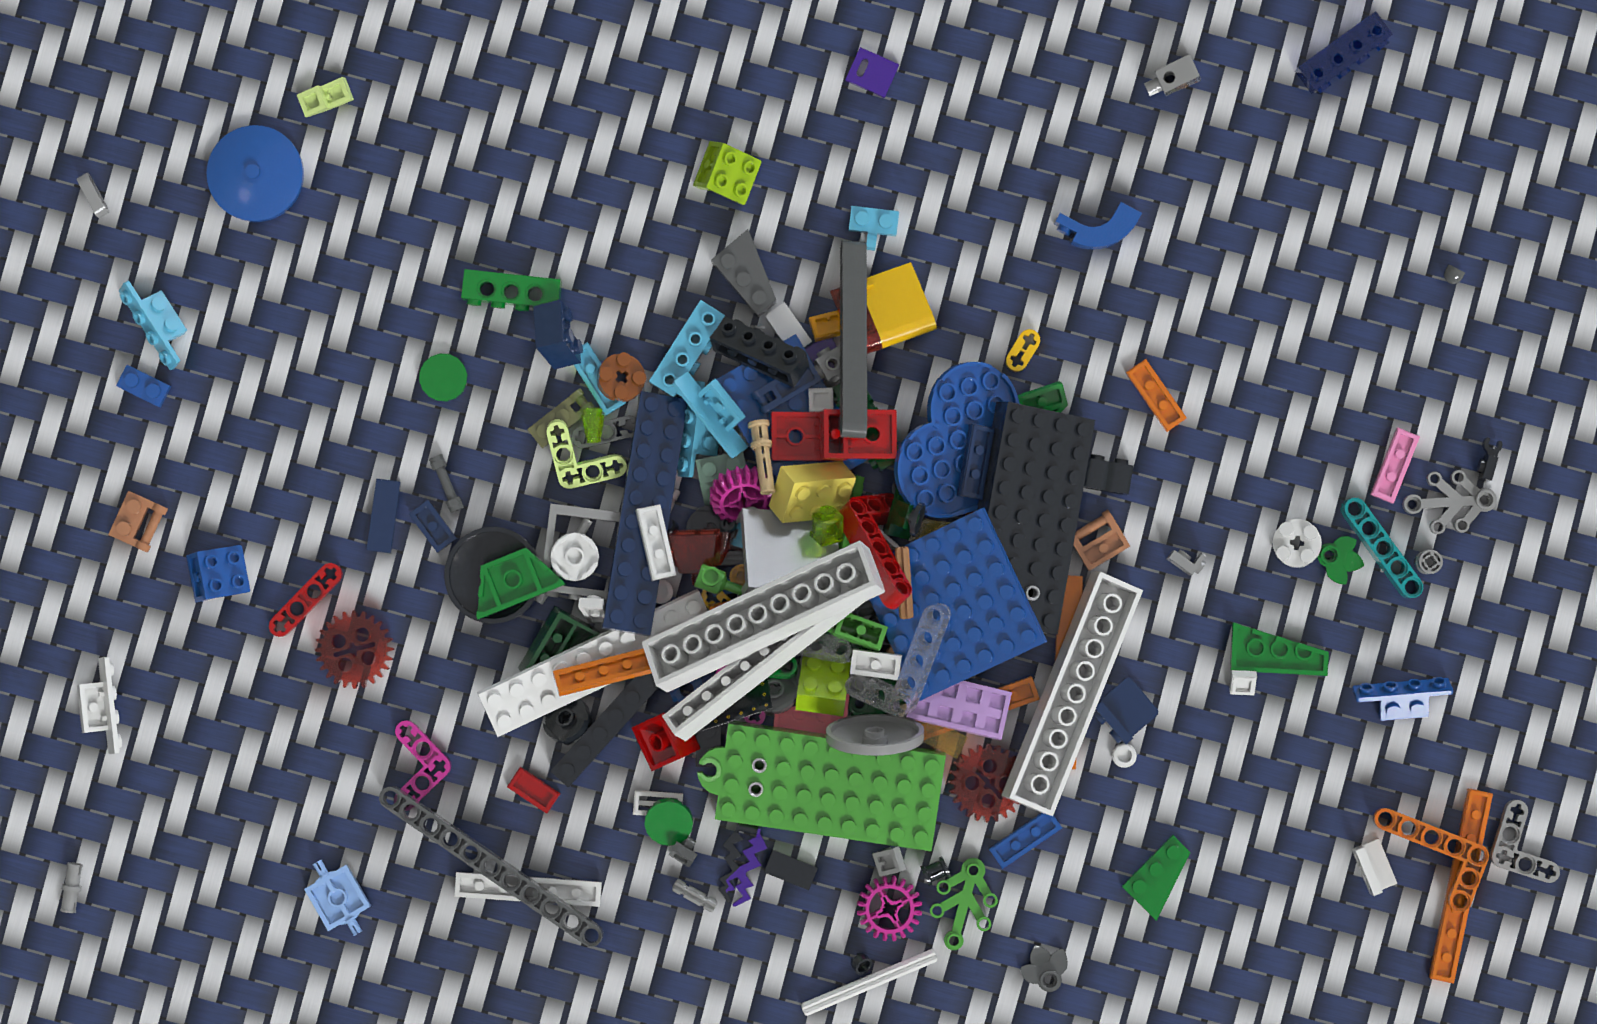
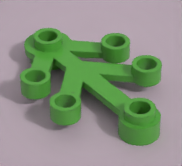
M977 858L967 859L962 864L961 872L947 880H940L936 884L937 891L942 895H946L950 892L951 887L965 881L962 891L941 903H934L930 907V914L934 918H940L944 915L945 911L959 904L952 930L948 931L944 936V943L950 950H958L963 945L964 939L961 931L968 906L976 919V925L979 930L987 931L991 927L990 919L984 915L972 894L974 884L977 885L982 893L983 903L986 907H995L998 899L995 894L991 893L983 878L985 875V865ZM971 866L978 868V872L975 875L969 873ZM941 883L948 884V889L944 892L939 890ZM988 896L995 898V902L991 905L986 903ZM935 906H939L942 909L939 915H935L932 912ZM982 919H986L988 921V926L986 928H981L979 926V922ZM952 936H956L959 939L956 945H952L949 942Z

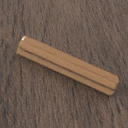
M906 546L896 547L895 558L911 585L909 548ZM912 593L899 606L900 619H911L914 616Z

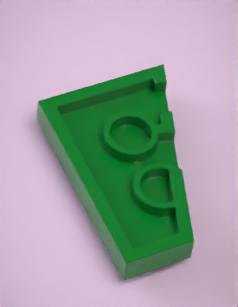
M1171 835L1122 887L1157 921L1191 852L1174 835Z

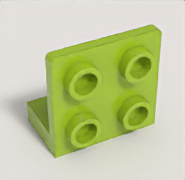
M710 141L693 186L702 190L713 191L734 202L745 205L760 168L761 160L725 143Z

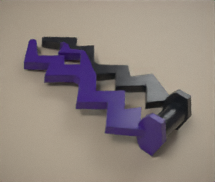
M737 823L736 830L723 844L731 852L724 858L732 871L719 878L724 886L718 889L726 901L730 903L731 899L727 891L735 890L730 880L738 877L741 883L735 887L742 897L733 903L734 907L751 899L746 888L752 887L754 884L747 877L746 872L761 866L755 853L767 849L760 833L761 826ZM738 832L756 834V837L748 840L753 846L742 850L749 862L739 866L734 859L742 855L734 844L744 839Z

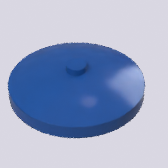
M244 126L226 134L213 148L207 164V183L214 200L231 216L248 222L268 221L285 213L297 200L304 182L303 162L294 144L279 131L265 126Z

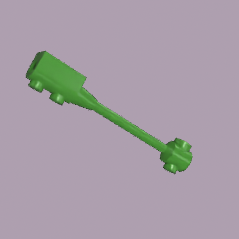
M705 564L701 565L694 587L716 595L723 590L742 595L741 589L743 587L728 581L725 571ZM850 613L827 632L839 639L879 652L888 627Z

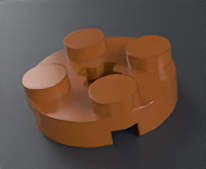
M622 352L620 354H613L602 362L598 369L597 385L606 398L613 401L628 402L639 395L647 378L641 363L628 353ZM617 372L626 375V383L623 381L618 383L616 381L618 377Z

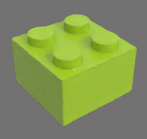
M803 654L795 710L844 716L851 660Z

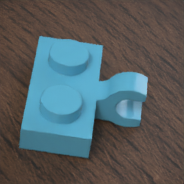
M851 206L849 231L868 233L867 250L875 251L877 234L896 237L899 211Z

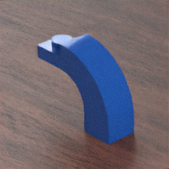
M1120 202L1112 218L1101 226L1088 227L1062 213L1058 215L1054 225L1058 226L1057 230L1064 235H1075L1070 244L1083 249L1096 250L1113 246L1124 239L1135 227L1142 213Z

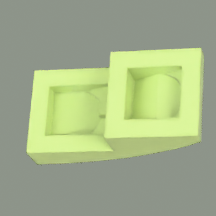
M345 77L338 78L323 86L317 85L297 94L305 117L325 112L354 100Z

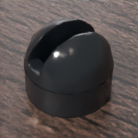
M856 953L857 956L854 959L851 958V966L857 974L861 975L869 971L872 966V960L864 953Z

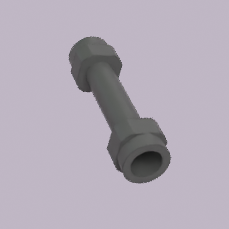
M440 454L430 458L432 470L437 472L448 499L446 504L450 513L463 509L464 506L461 498L456 496L445 469L447 464L443 455Z

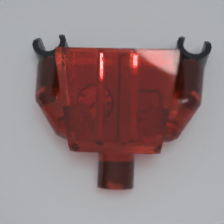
M722 519L721 527L723 532L721 533L720 529L679 530L678 524L672 520L673 525L667 530V536L674 566L678 568L681 574L691 573L693 586L702 564L716 568L724 561L729 552L732 539L731 533L736 530L734 520L732 526L726 528V519Z

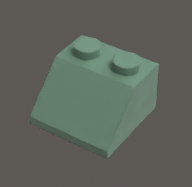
M743 452L733 459L728 454L695 460L704 505H711L709 491L710 487L713 486V480L718 479L719 473L726 474L727 468L731 471L735 470L736 465L739 468H744L746 464Z

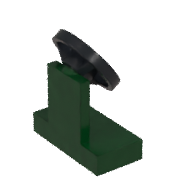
M896 486L884 533L909 540L910 535L917 536L925 515V503L919 502L916 508L913 509L914 505L903 500Z

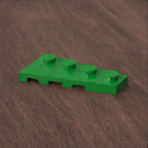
M1232 622L1230 671L1328 676V651Z

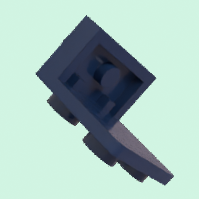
M1125 678L1099 700L1095 709L1096 712L1093 714L1101 725L1104 723L1108 725L1111 729L1109 734L1117 743L1122 742L1127 745L1134 739L1133 736L1158 715V709L1131 678Z

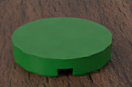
M442 353L427 359L423 363L419 374L422 390L430 398L445 402L456 399L463 393L468 378L466 368L458 358Z
M666 798L658 800L646 812V832L652 840L661 845L672 846L676 842L681 843L692 832L693 816L691 810L677 799Z

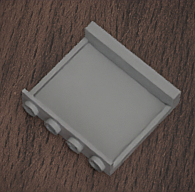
M756 507L742 508L736 519V522L741 523L745 572V584L741 589L742 595L839 550L836 518L782 523L771 509L764 510L757 509Z

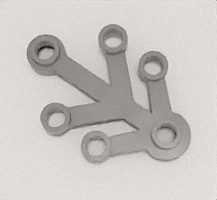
M1456 470L1450 475L1451 482L1455 485H1461L1472 495L1461 496L1442 479L1440 473L1431 472L1426 477L1427 483L1430 486H1436L1447 497L1421 499L1420 496L1413 494L1404 498L1402 506L1405 512L1409 514L1419 513L1425 508L1448 507L1438 520L1430 523V531L1433 534L1443 533L1446 525L1463 506H1472L1463 518L1457 519L1454 522L1455 531L1464 533L1468 531L1470 523L1480 512H1488L1495 507L1497 503L1496 494L1489 488L1479 489L1466 477L1463 471ZM1456 473H1460L1462 475V480L1460 482H1457L1454 479ZM1433 474L1438 477V482L1436 484L1432 483L1430 480V477ZM1483 495L1488 499L1485 505L1480 502V498ZM1410 500H1413L1416 503V507L1414 509H1410L1408 507V502ZM1460 521H1463L1466 525L1464 530L1458 528ZM1436 522L1440 523L1442 527L1439 532L1434 530Z

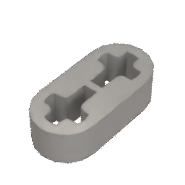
M86 173L78 177V184L95 215L100 218L108 214L109 209L90 174Z

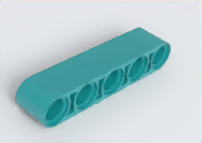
M1359 498L1345 500L1341 505L1342 516L1398 593L1404 598L1418 597L1423 591L1422 581L1365 502ZM1351 502L1356 503L1359 507V511L1355 516L1351 515L1348 511V505ZM1365 522H1369L1373 526V531L1370 535H1366L1362 531V526ZM1380 541L1387 545V551L1384 555L1379 554L1376 550V546ZM1394 561L1399 562L1401 565V571L1397 575L1391 571V564ZM1409 580L1416 587L1412 594L1407 593L1405 590V584Z

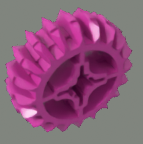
M736 465L735 470L731 471L727 468L726 474L719 473L718 479L713 480V486L710 487L709 499L715 514H718L720 519L726 518L728 523L733 520L736 522L742 508L770 509L769 503L772 494H760L756 466L749 469L747 465L744 468H739Z
M885 875L882 876V884H879L877 878H875L873 882L876 887L872 888L869 884L865 885L866 889L870 891L868 894L860 892V896L865 898V902L857 901V905L864 907V910H858L857 915H865V918L860 920V924L863 925L868 922L869 925L865 931L868 933L874 928V938H877L881 932L883 933V941L887 940L888 934H891L892 940L896 941L895 933L900 932L901 937L905 938L906 935L903 930L907 928L912 933L914 930L909 924L911 922L916 925L919 924V921L913 917L914 915H922V911L915 910V907L921 906L922 902L913 900L919 896L918 892L909 893L914 887L912 884H909L906 888L903 887L906 882L904 878L900 880L899 884H896L897 878L893 875L891 883H889ZM884 889H896L905 896L895 900L890 899ZM878 893L881 899V906L870 914L869 905L871 899ZM883 897L891 905H896V909H893L896 919H893L888 911L883 912V908H886ZM909 903V914L901 924L897 915L898 911L905 904ZM888 917L895 927H882L875 923L874 920Z

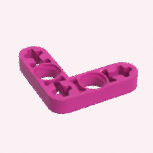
M406 720L396 726V737L424 767L401 790L409 794L412 790L408 789V786L411 785L413 790L420 794L418 798L415 794L412 797L421 801L450 772L451 761L414 722ZM402 726H411V734L417 737L419 733L421 738L413 743L412 747L409 745L412 739L409 736L402 737L401 735L403 732ZM420 742H426L430 746V752L426 756H422L417 752L416 748ZM436 760L438 762L444 760L446 763L444 768L446 770L445 772L440 770L434 774L438 778L434 781L433 777L425 772V770L429 768L431 772L436 768L434 763ZM425 776L428 778L429 787L426 790H420L416 786L418 777ZM397 794L394 796V804L397 801ZM410 804L407 806L406 811L412 809L414 805Z

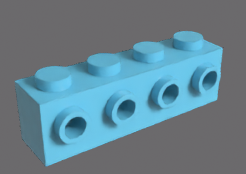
M700 300L649 380V383L671 397H676L677 394L681 396L672 383L686 372L693 376L701 365L698 360L702 354L707 355L711 350L710 336L725 318V315Z

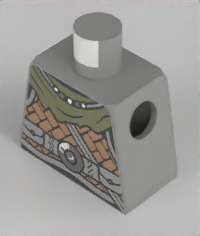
M1188 54L1156 70L1157 77L1144 83L1149 96L1164 91L1167 96L1201 81V78L1191 55ZM1167 76H1175V80L1173 82H1165V78Z

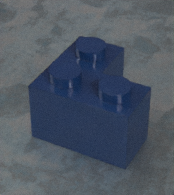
M561 300L533 306L536 349L554 370L580 364L583 346L580 339L574 336L570 328V322L573 321L571 309L566 307Z

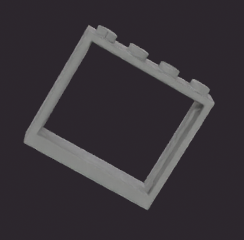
M550 504L543 563L550 568V556L557 515L619 523L620 512ZM561 586L544 593V596L559 597V593L569 594L568 599L579 600L583 596L596 595L604 599L605 603L607 598V591Z

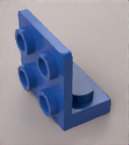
M241 545L199 551L186 555L195 603L250 592Z

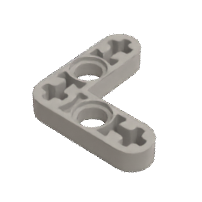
M1510 800L1506 803L1490 851V861L1497 867L1546 883L1555 882L1560 876V869L1556 863L1517 850L1528 815V807L1521 800ZM1517 804H1519V809L1522 810V813L1516 814L1514 821L1519 822L1518 826L1506 822L1507 818L1512 820L1514 813L1510 809L1511 807H1516ZM1506 827H1512L1515 830V837L1512 840L1507 841L1503 838V830ZM1502 850H1504V855L1514 858L1513 868H1510L1512 862L1502 860L1500 864L1496 854L1502 853ZM1527 857L1531 861V867L1527 871H1522L1518 866L1521 858ZM1551 865L1550 869L1554 871L1553 875H1548L1547 878H1545V873L1536 871V875H1533L1537 866L1548 868Z

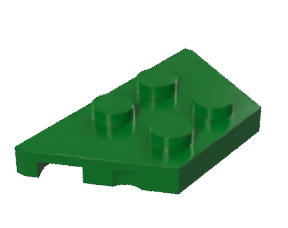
M528 548L521 549L481 565L477 619L484 618L566 584L564 580Z

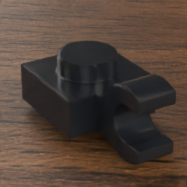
M1488 437L1482 443L1486 456H1484V459L1479 460L1476 470L1479 473L1478 479L1487 482L1493 479L1499 458L1497 456L1503 445L1502 441H1497L1496 447L1494 449L1490 448V438Z

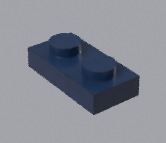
M429 500L409 513L437 553L457 540V537Z

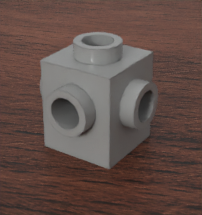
M840 345L833 350L827 347L817 353L818 358L814 361L816 365L814 367L821 379L823 378L825 382L832 380L835 383L840 380ZM828 362H832L834 368H830Z

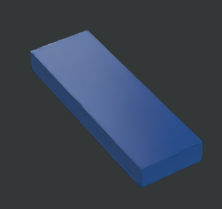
M1040 813L988 849L1003 869L1058 832L1062 827L1054 815L1050 816Z

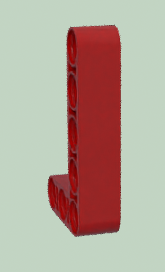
M884 493L852 497L837 512V521L850 545L861 541L870 548L885 592L878 596L887 608L895 610L911 595L912 587L878 525H885L887 523L894 494Z

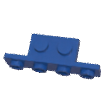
M1435 677L1426 680L1411 679L1401 682L1363 683L1361 685H1354L1353 693L1357 702L1379 701L1380 721L1429 717V696L1452 695L1453 688L1449 678Z

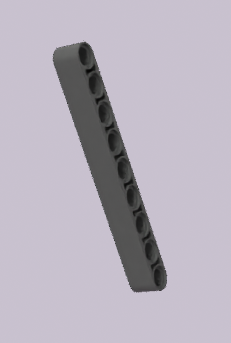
M841 241L840 437L866 438L867 244L866 242Z

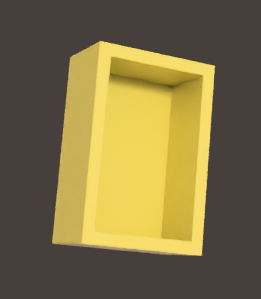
M843 461L781 466L775 483L776 492L772 494L769 507L782 523L836 518L837 512L850 499L856 476Z

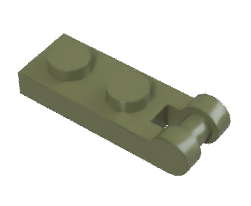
M581 388L527 429L542 449L549 444L547 426L551 421L555 419L563 420L569 429L595 408L591 401L588 402L583 396L585 393ZM575 402H577V404L581 408L576 413L571 408V405ZM555 425L554 430L550 432L551 434L555 433L558 437L564 429H560L558 425Z

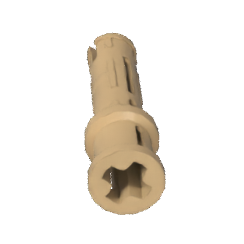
M765 419L754 420L748 423V428L751 429L752 435L750 445L756 455L761 495H769L776 492L769 450L772 446V440H769L768 434L770 423L769 420Z

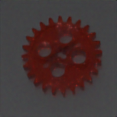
M356 610L352 611L351 617H349L347 612L342 613L343 619H340L337 615L333 616L335 623L326 622L329 629L327 631L320 630L324 638L316 639L318 643L322 644L320 648L315 649L316 652L322 654L316 661L324 662L320 670L328 669L329 672L326 678L335 676L334 684H338L343 680V688H347L350 682L353 689H357L358 682L361 683L363 688L367 687V680L375 684L376 679L374 676L377 675L383 678L384 675L381 669H390L385 663L386 660L394 659L388 655V652L395 650L393 647H388V643L393 641V638L385 637L390 630H381L383 621L375 624V615L366 619L367 614L365 611L361 613L360 617H358ZM361 628H366L369 632V637L364 642L360 641L357 637V633ZM339 634L343 635L346 639V643L342 648H338L334 644V639ZM375 642L374 647L357 651V656L354 653H348L339 657L334 656L336 652L351 649L353 643L355 646H362ZM368 651L373 652L376 658L375 662L371 665L366 664L364 661V654ZM344 658H349L352 662V668L347 672L342 670L340 666Z
M987 743L985 750L978 744L977 752H974L972 748H968L969 756L960 754L962 762H953L958 769L957 771L950 770L949 772L955 776V779L948 780V783L953 784L955 787L949 790V793L957 795L952 802H961L958 807L959 811L967 808L965 816L970 817L974 813L975 821H979L981 816H983V820L986 823L989 822L990 816H992L993 820L998 822L999 814L1004 818H1008L1006 811L1015 812L1013 804L1019 803L1003 796L1002 799H999L992 789L983 787L985 782L973 771V767H976L983 777L992 779L990 784L1002 795L1003 790L999 787V782L1003 777L1009 778L1017 756L1008 757L1010 752L1008 749L1001 753V746L996 745L992 751L991 744ZM990 759L994 766L990 772L986 773L983 770V763ZM970 776H974L976 779V785L972 789H968L965 785L966 779ZM985 794H990L992 796V803L984 807L982 797Z

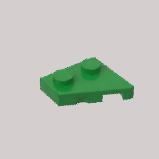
M1060 381L1017 395L1019 404L1059 413L1068 406L1064 387Z

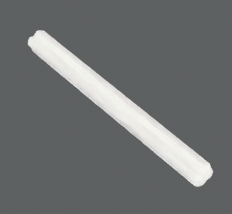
M930 949L801 1004L805 1016L811 1015L935 963L937 956L934 950Z

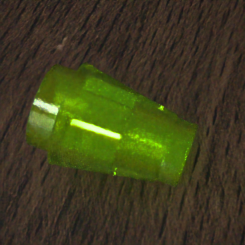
M602 408L583 409L581 418L587 443L601 442L605 414L602 413Z

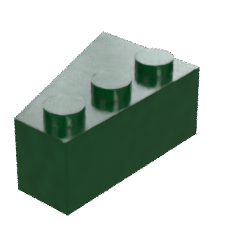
M554 606L518 668L520 671H523L598 636L600 633L590 624Z

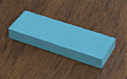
M588 342L582 345L581 363L574 366L607 416L625 405L626 402L610 400L601 393L597 385V374L601 362Z

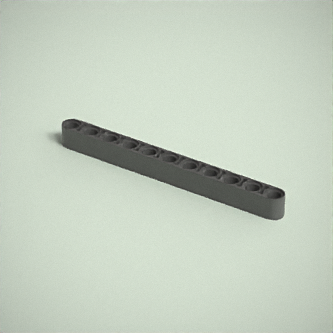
M396 786L384 788L380 792L379 801L384 808L588 947L597 946L602 941L604 932L600 925ZM388 791H394L397 794L395 804H390L386 801V793ZM409 804L417 808V815L414 818L406 815V807ZM428 818H433L437 821V829L434 832L429 831L425 826ZM448 832H453L457 835L458 841L455 845H449L446 842L445 837ZM468 846H474L477 849L478 855L475 859H470L466 856L465 850ZM489 859L497 862L498 869L495 873L486 870L485 864ZM513 873L517 876L518 883L516 886H509L506 883L505 878L507 874ZM528 887H533L538 891L536 900H530L526 897L525 891ZM548 901L557 903V913L550 914L546 911L545 906ZM568 915H575L578 918L577 927L571 928L566 924V917ZM588 929H595L599 934L598 940L589 941L586 938V931Z

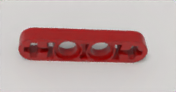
M327 563L322 566L270 620V632L278 637L288 635L340 582L343 576L340 566L333 563ZM335 568L337 570L335 572L337 577L335 580L330 578L325 582L329 585L326 589L323 583L316 579L320 576L321 580H323L328 575L326 569L332 570ZM313 584L318 585L321 589V594L317 598H311L308 595V588ZM294 602H301L304 606V611L299 616L291 612V606ZM286 611L288 616L294 619L295 622L292 624L291 620H288L284 625L286 630H279L277 632L275 630L277 627L275 622H282L286 618L283 615Z

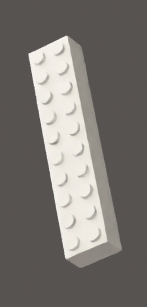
M858 541L642 641V645L655 685L669 692L884 593L885 589L870 548L861 541Z
M1091 571L1001 796L1043 814L1053 816L1143 590L1105 573Z

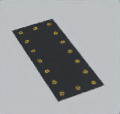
M768 678L698 732L772 709Z

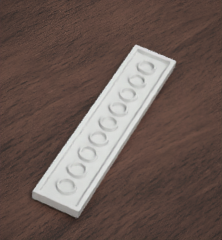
M695 589L655 608L651 636L608 630L478 691L477 694L497 737L607 686L603 685L559 697L553 671L642 649V641L708 611L699 590Z

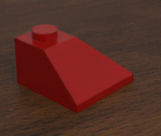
M665 713L632 727V731L651 771L701 749L695 735L687 741L675 736L662 717Z

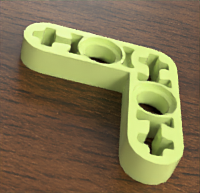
M555 419L548 424L547 438L559 483L564 488L572 489L617 478L626 472L627 462L620 454H611L577 463L567 424L560 419ZM555 425H558L560 429H564L561 432V443H558L556 434H551L550 432L554 430ZM560 448H566L570 451V457L566 460H560L556 455L557 451ZM613 460L623 464L620 466L619 471L609 468L607 469L608 474L603 475L602 462H605V467L611 466ZM590 465H595L599 468L600 472L596 477H589L586 474V468ZM577 468H582L584 480H580V476L573 477V482L568 483L567 479L562 478L566 476L567 471L574 475L579 474Z

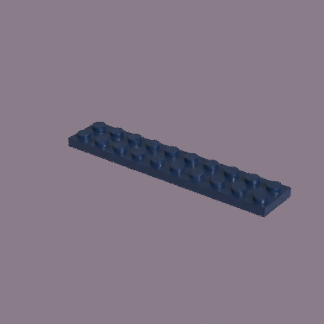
M641 391L639 394L602 628L651 636L660 580L651 581L635 510L660 504L667 532L686 417L685 410L688 405L682 398Z

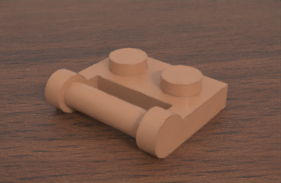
M128 491L108 535L142 551L149 552L151 548L149 544L162 515H166L168 508ZM148 509L154 510L141 540L135 539Z
M1108 509L1101 513L1102 516L1078 529L1075 533L1073 547L1088 571L1130 547ZM1108 524L1111 529L1110 531L1082 546L1079 540Z

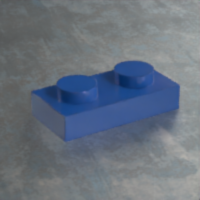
M126 365L116 385L160 408L171 388L170 385L129 365Z

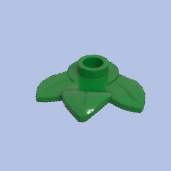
M1339 537L1333 544L1327 543L1322 545L1320 554L1317 557L1319 563L1326 567L1327 576L1335 583L1346 585L1348 580L1347 572L1356 571L1364 566L1361 557L1352 551L1357 541L1352 537ZM1326 551L1332 552L1333 557L1331 560L1325 558Z

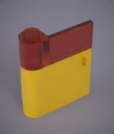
M911 262L867 278V354L937 330L933 313ZM839 287L831 290L830 294L840 316Z

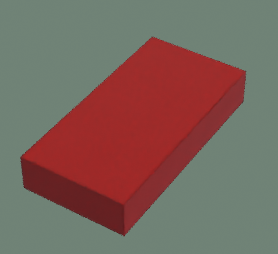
M522 767L518 769L507 788L546 814L561 794Z

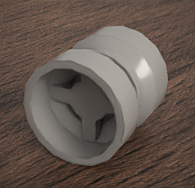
M1424 550L1416 555L1414 565L1422 574H1434L1441 569L1443 559L1435 550Z

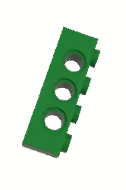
M464 269L461 298L467 301V305L481 306V302L491 303L492 308L505 309V305L515 306V310L529 311V307L533 308L536 305L560 300L562 281L561 279ZM485 284H492L494 286V291L489 296L482 295L481 289ZM510 286H515L518 289V294L514 298H507L505 295L506 289ZM533 289H540L542 291V297L538 301H532L529 298V294Z

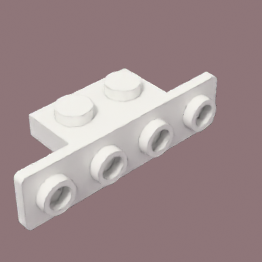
M109 657L98 658L100 682L77 685L82 733L106 730L108 753L117 754L119 753V748L122 747L121 735L117 734L119 713L118 710H115L114 706L117 693L115 686H112L111 676L114 675V666L109 661Z

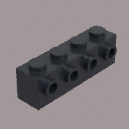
M725 316L710 336L714 352L793 388L809 368L807 354L802 348L788 345L778 337L768 336L758 328L748 327L738 319L733 320Z

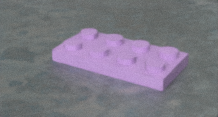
M967 681L959 682L917 702L912 692L906 718L1001 741L1012 692Z

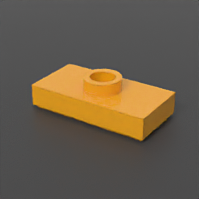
M840 310L809 317V324L815 342L840 336Z

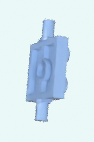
M322 859L314 863L313 866L320 877L314 884L304 890L327 930L330 931L338 925L347 923L353 936L362 932L363 930L355 918L362 911L371 907V904L348 864L338 870L328 872Z

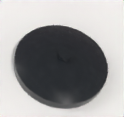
M501 527L480 528L462 537L449 553L444 570L446 590L456 608L467 617L488 624L508 622L526 612L536 597L481 619H477L476 616L479 602L478 591L481 565L524 548H528L538 557L532 545L520 534Z

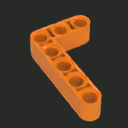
M1379 808L1373 815L1374 824L1378 828L1461 860L1449 891L1447 902L1450 908L1457 912L1468 910L1489 860V852L1486 847L1391 809ZM1382 812H1388L1391 815V822L1386 826L1381 825L1378 821V817ZM1405 821H1411L1414 824V831L1409 835H1405L1401 830V826ZM1429 830H1434L1437 833V840L1432 844H1428L1424 839L1425 833ZM1452 839H1457L1460 843V849L1455 853H1451L1447 847L1448 842ZM1480 848L1483 852V858L1478 862H1474L1470 856L1472 850ZM1471 871L1474 874V881L1468 885L1464 884L1462 881L1463 873ZM1457 894L1465 896L1466 901L1462 907H1456L1453 904V898Z

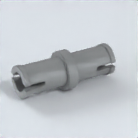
M67 863L65 883L62 884L64 892L61 912L76 913L78 892H81L82 889L80 878L83 864Z

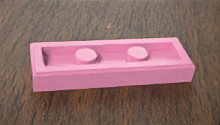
M1396 428L1370 495L1389 503H1394L1420 436L1401 428Z

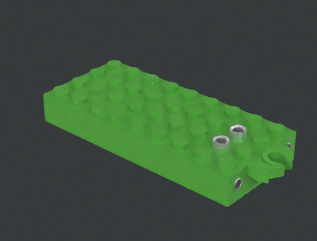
M731 721L728 724L726 745L716 746L707 750L699 761L701 765L707 763L714 764L717 769L716 773L709 776L703 771H698L697 775L701 785L709 793L718 795L715 820L932 851L946 754L945 751L916 747L906 752L891 755H857L842 752L829 746L826 742V734Z

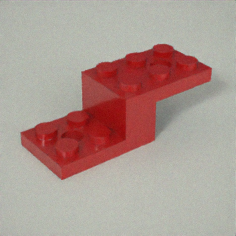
M823 409L821 412H771V461L895 459L897 455V410L867 409V429L875 428L877 430L878 438L876 441H869L867 438L840 437V409ZM791 430H798L801 433L802 439L799 443L790 441L789 433Z

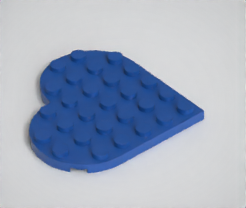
M965 362L957 364L941 374L934 383L928 397V422L913 429L898 448L894 462V477L897 489L906 503L914 505L913 509L916 508L919 502L925 503L924 516L950 518L976 511L978 508L979 500L957 496L969 424L992 428L996 402L1019 404L1017 392L1010 379L1004 373L992 367V365L983 362Z

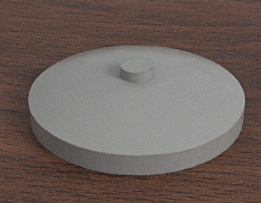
M863 714L849 716L830 723L826 728V742L829 746L842 752L857 755L881 756L902 753L920 746L924 741V727L919 722L897 715Z

